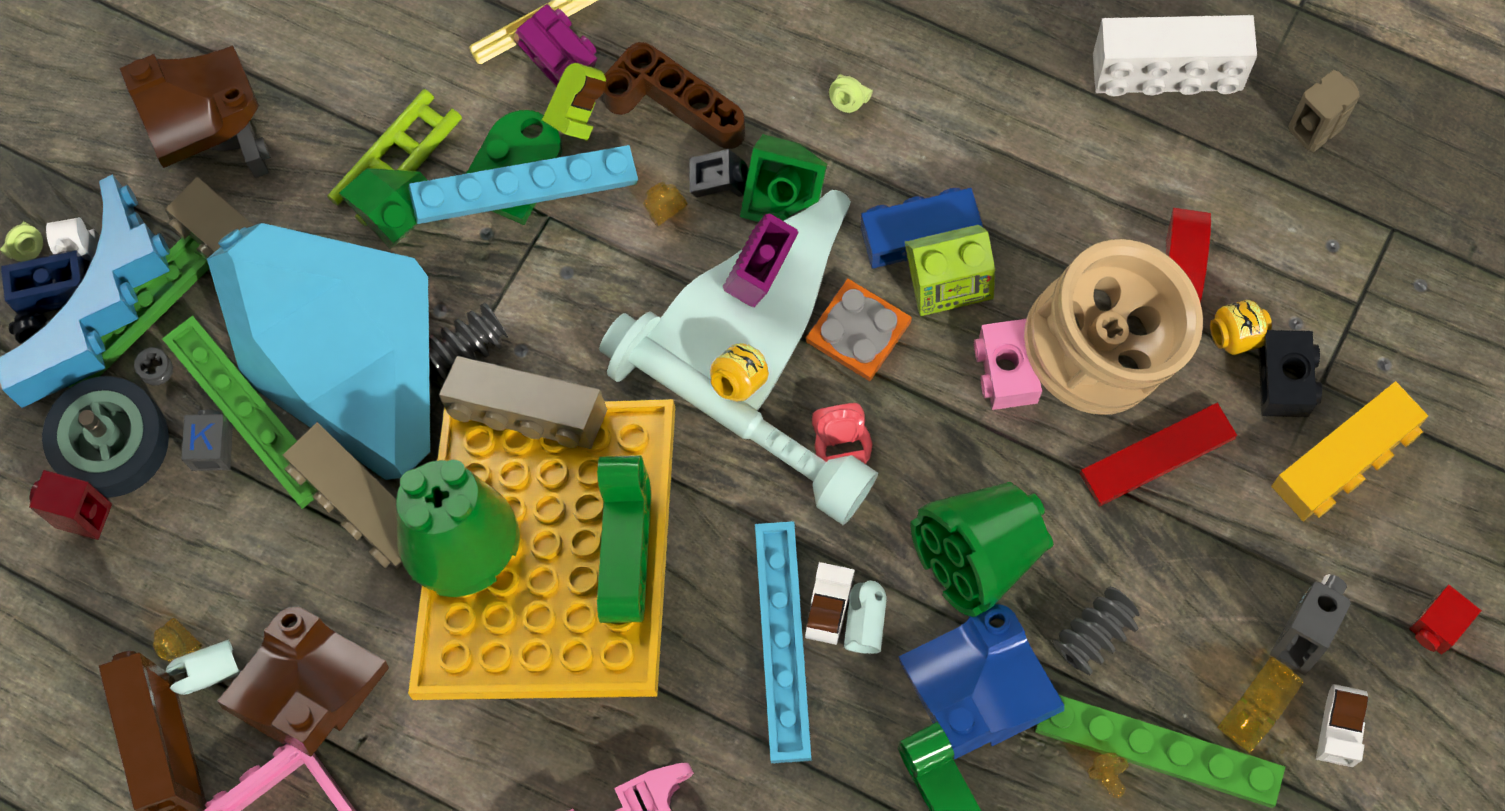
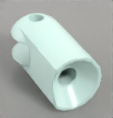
M876 581L857 583L850 591L844 648L846 650L868 654L881 652L886 593L883 587Z
M226 640L174 659L167 666L166 672L170 675L187 672L188 677L175 682L170 686V689L175 693L186 695L237 677L240 670L232 654L233 647L230 641Z

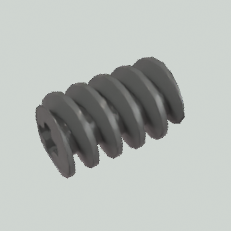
M485 302L480 305L482 317L472 310L467 313L469 325H466L460 319L454 321L456 333H453L447 327L441 328L443 341H440L433 335L429 336V360L442 379L446 380L449 374L448 368L452 367L457 356L476 360L474 352L478 351L484 357H488L487 344L491 343L496 348L501 349L502 342L500 336L504 335L508 338L499 320Z
M1111 586L1104 591L1105 598L1097 597L1093 601L1094 609L1085 608L1082 612V619L1075 618L1070 623L1071 630L1063 629L1059 633L1060 641L1052 640L1056 650L1071 666L1089 676L1093 673L1088 663L1090 659L1100 665L1104 663V659L1099 651L1101 648L1113 654L1116 649L1111 642L1112 638L1122 643L1127 641L1122 628L1126 627L1133 632L1139 629L1133 619L1135 616L1140 615L1138 609L1125 594Z

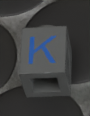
M200 410L197 412V415H184L181 460L192 471L230 470L233 425L224 414L216 410Z

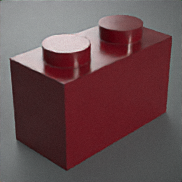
M43 470L40 480L33 484L29 496V508L54 528L96 540L100 538L112 503L89 482Z

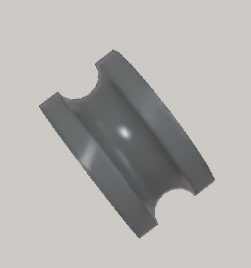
M144 349L135 359L134 368L136 373L146 384L151 386L164 384L173 374L172 361L161 349ZM156 359L161 365L156 367V373L151 374L146 368L151 367L152 360Z

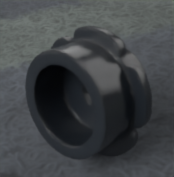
M30 310L22 311L15 316L14 322L9 324L8 329L15 336L16 341L23 344L45 327L47 320L43 314Z

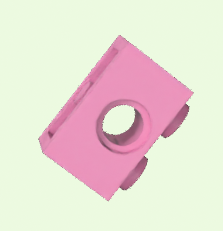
M1026 319L982 325L979 339H974L977 362L983 361L985 375H981L982 394L984 398L990 397L992 410L1037 404L1042 392L1041 383L1030 365L1025 348L1024 330ZM1002 359L1010 360L1016 368L1009 371L1003 370L996 362Z

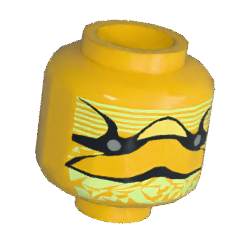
M1244 300L1221 307L1217 310L1215 318L1210 323V331L1215 345L1232 355L1264 346L1267 330L1272 329V321L1267 310H1261L1259 305L1251 300Z
M743 343L734 344L712 362L710 368L711 384L716 393L725 399L736 402L747 400L766 383L769 375L768 366L763 354L751 345Z

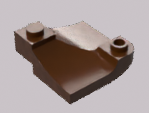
M233 45L209 54L182 59H157L155 54H152L120 68L128 92L134 101L156 156L163 168L229 140L247 126L259 107L254 91Z
M289 607L279 612L264 630V640L261 647L217 702L225 711L282 745L287 742L311 757L333 728L339 731L343 729L387 672L389 666L384 659L331 630L316 615L300 607ZM297 622L293 627L287 628L291 623Z

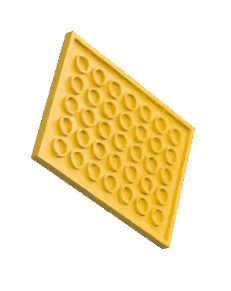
M673 399L605 401L607 412L591 449L580 446L568 448L555 440L543 437L531 439L518 431L506 428L499 431L488 427L485 423L473 420L468 422L458 421L448 415L444 407L437 461L454 459L461 461L468 470L499 492L508 501L519 525L520 541L516 556L512 555L506 567L496 576L497 581L479 592L465 596L448 597L438 595L436 591L422 586L408 691L412 700L657 697L676 408ZM641 455L651 486L643 622L600 623L597 611V593L604 501L598 486L599 457Z

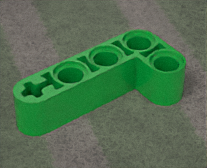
M641 455L599 457L597 470L598 486L604 501L597 593L599 622H643L651 510L650 479Z
M938 722L899 741V754L929 811H981L953 760V748Z

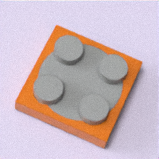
M847 278L807 335L806 343L866 380L871 381L911 323L912 317Z

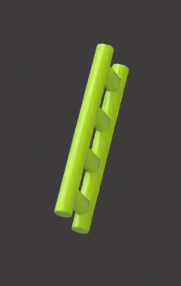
M423 89L332 189L327 197L338 206L344 200L339 195V192L366 168L394 170L381 160L394 143L410 154L397 170L416 171L462 120V116L454 109H450L444 117L428 106L434 100V96L428 90ZM418 117L433 127V130L420 144L404 133ZM356 214L355 218L362 225L367 226V224L359 217V215Z

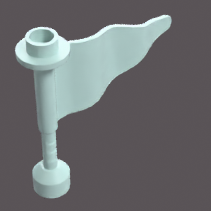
M831 190L820 198L819 202L784 220V222L796 228L799 233L768 293L758 305L750 307L723 289V285L732 271V267L736 264L735 261L742 252L741 249L728 260L706 271L689 283L674 299L661 318L652 312L645 313L638 320H635L626 313L621 314L604 335L599 351L611 359L607 375L616 382L622 381L637 367L742 439H751L812 480L816 507L840 524L845 525L868 495L877 479L878 472L852 455L830 459L826 462L763 420L761 413L758 412L778 381L806 329L815 306L831 248L851 203L848 196L843 192ZM743 343L751 345L763 354L768 366L769 375L766 383L747 400L736 402L725 399L716 393L711 384L710 368L712 362L734 344Z

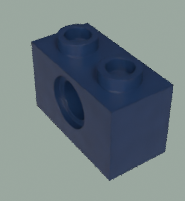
M75 250L1 266L5 302L17 314L27 310L44 313L62 309L84 279L89 265L78 251Z

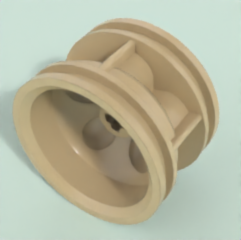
M1115 239L1094 244L1080 253L1063 271L1061 276L1053 281L1035 300L1025 323L1024 340L1026 353L1030 365L1040 382L1052 395L1063 403L1091 414L1108 415L1120 413L1139 404L1161 383L1172 377L1191 360L1202 337V307L1198 294L1187 274L1165 253L1148 244L1133 240ZM1094 289L1104 291L1111 300L1110 310L1102 311L1096 306L1093 297ZM1128 316L1138 317L1143 323L1147 335L1140 336L1129 332ZM1075 317L1077 318V320H1078V322H1079V328H1078V326H1077ZM1121 355L1131 357L1137 363L1139 369L1123 367L1119 363L1118 357Z

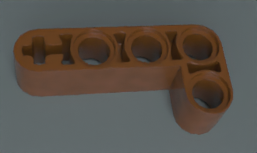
M646 42L634 43L628 47L604 74L606 78V86L603 92L606 108L614 114L623 115L629 113L647 95L719 147L733 149L741 145L745 139L744 113L738 105ZM639 63L650 64L645 68L635 67ZM670 82L679 84L671 89L663 87ZM616 89L627 90L626 92L620 95L612 94V92ZM696 103L707 104V106L702 109H695L691 107Z

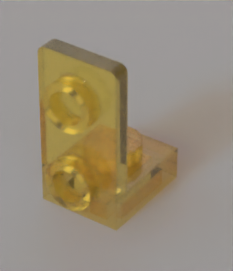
M1270 657L1217 728L1251 753L1275 725L1304 683L1303 679L1277 659Z

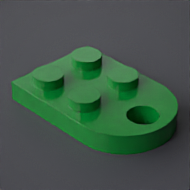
M519 110L508 113L493 125L466 174L559 158L562 153L559 132L542 120L544 115L539 112ZM530 125H539L543 128L542 133L535 138H527L523 135L524 129ZM536 203L493 210L492 212L525 225Z

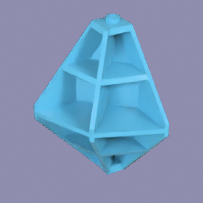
M259 223L248 228L243 227L240 230L235 229L218 242L220 248L208 257L207 261L239 371L256 391L311 428L318 422L356 460L385 480L401 478L406 471L415 468L430 453L428 276L415 258L265 223Z

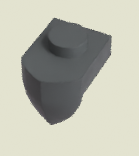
M250 122L238 134L211 148L217 151L241 148L245 161L255 178L269 174L265 163L266 159L271 158L263 137L257 139Z

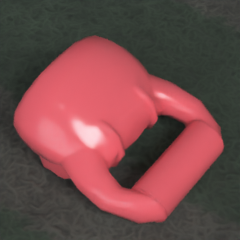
M841 404L814 411L812 425L816 433L815 451L817 456L826 462L830 459L849 455L854 456L864 464L869 461L873 444L870 433L865 426V414L860 404ZM858 440L863 446V450L826 456L827 446L832 445L834 447L837 444L854 443V441Z

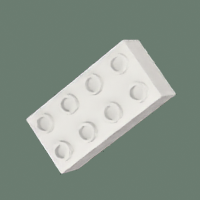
M1254 15L1102 18L1093 51L1095 93L1121 96L1126 93L1143 92L1146 95L1153 96L1163 92H1181L1185 95H1193L1201 91H1218L1221 94L1241 91L1245 87L1257 58Z

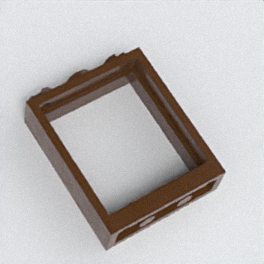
M125 651L112 656L113 660L99 665V670L134 810H205L206 799L179 694L170 689V686L175 683L174 677L140 652Z

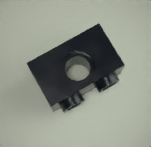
M1267 330L1265 345L1258 348L1262 416L1309 417L1316 405L1321 403L1322 384L1315 379V368L1319 366L1320 348L1318 344H1313V331ZM1283 369H1293L1299 375V379L1293 380L1288 378L1284 374Z

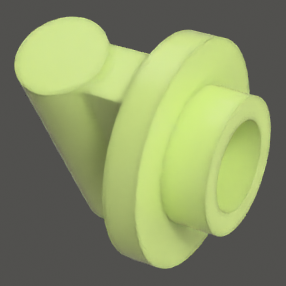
M839 74L830 86L829 96L837 109L851 113L857 111L864 103L869 101L873 90L862 85L853 77Z
M23 221L7 233L5 243L0 248V252L8 258H13L20 262L35 259L43 247L42 235L35 227Z

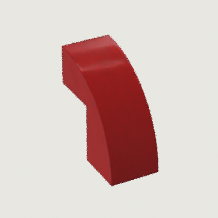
M1173 208L1166 238V255L1174 260L1187 274L1201 303L1210 247L1211 213Z

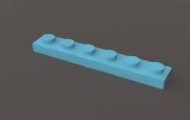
M627 145L410 183L409 192L416 222L421 224L637 184L638 176L630 146Z
M794 521L755 524L771 763L811 761Z

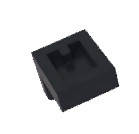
M730 149L689 158L690 193L695 197H702L730 190L738 197L744 196L749 171L746 162Z

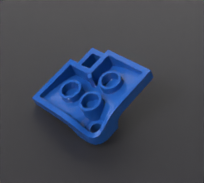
M995 604L992 608L976 617L969 616V619L958 628L899 656L900 664L932 723L938 722L948 737L954 751V760L987 743L994 746L1064 711V703L1027 640L1025 630L1015 613L1007 606ZM994 619H1001L1004 621V624L1001 627L995 628L990 625V622Z

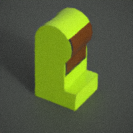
M579 63L570 64L563 72L542 120L565 135L588 140L593 126L587 122L596 104L595 101L601 97L605 90L606 78L604 73L599 69Z

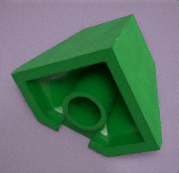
M762 134L753 147L740 217L759 222L765 214H772L784 221L804 208L807 209L819 202L828 164L799 143Z
M366 168L341 190L339 195L386 246L391 249L418 225L410 197L409 184L428 180L419 171Z

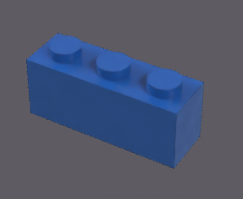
M950 188L944 190L938 196L929 198L916 196L905 200L903 204L891 207L887 205L874 206L868 209L867 212L861 213L860 229L871 268L873 269L907 261L905 241L974 225L983 227L972 188L963 190L960 188Z

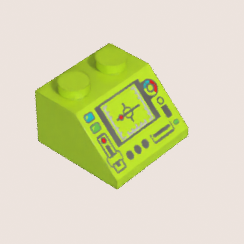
M980 225L905 241L920 316L994 299L995 265L988 231Z

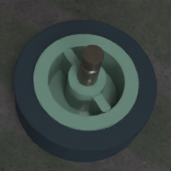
M109 376L84 380L65 391L49 410L42 432L43 450L53 470L57 474L89 482L105 498L128 494L147 483L163 463L169 442L166 419L160 408L147 393L128 380Z

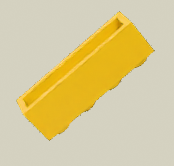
M1395 381L1283 471L1271 487L1302 521H1305L1313 513L1320 518L1337 503L1333 499L1335 495L1342 490L1349 494L1366 480L1362 474L1367 469L1373 466L1378 471L1395 456L1391 450L1399 443L1407 447L1424 432L1420 426L1427 419L1428 415Z

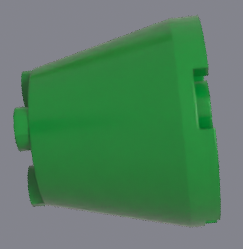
M455 459L432 461L416 469L406 471L400 479L401 486L396 498L398 552L409 576L420 585L436 591L438 595L448 597L470 595L497 581L496 576L506 567L512 555L516 556L520 541L518 521L508 501L490 485L468 470L461 461Z
M1012 482L930 502L917 509V518L910 522L912 540L925 570L932 568L937 580L946 588L942 596L956 610L971 617H976L992 608L1030 567L1054 545L1053 539L1047 531L1042 515L1045 513L1043 503L1037 495L1033 493L1027 495Z

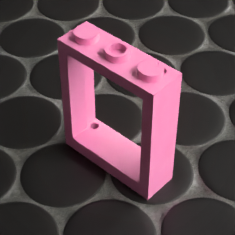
M288 743L282 747L279 746L273 753L274 758L262 767L257 765L247 770L239 778L241 783L229 792L221 791L214 795V798L205 804L206 809L203 810L241 811L301 765L305 764L338 811H356L314 753L310 757Z

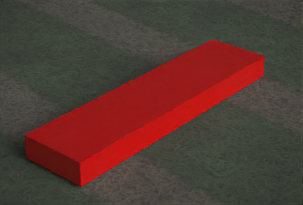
M1217 402L1082 469L1080 475L1098 507L1235 440L1237 434Z

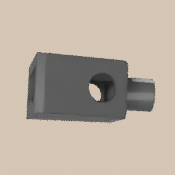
M1331 574L1325 575L1322 582L1314 581L1300 599L1269 655L1306 675L1328 650L1351 605L1349 598L1343 596L1347 584L1341 578Z

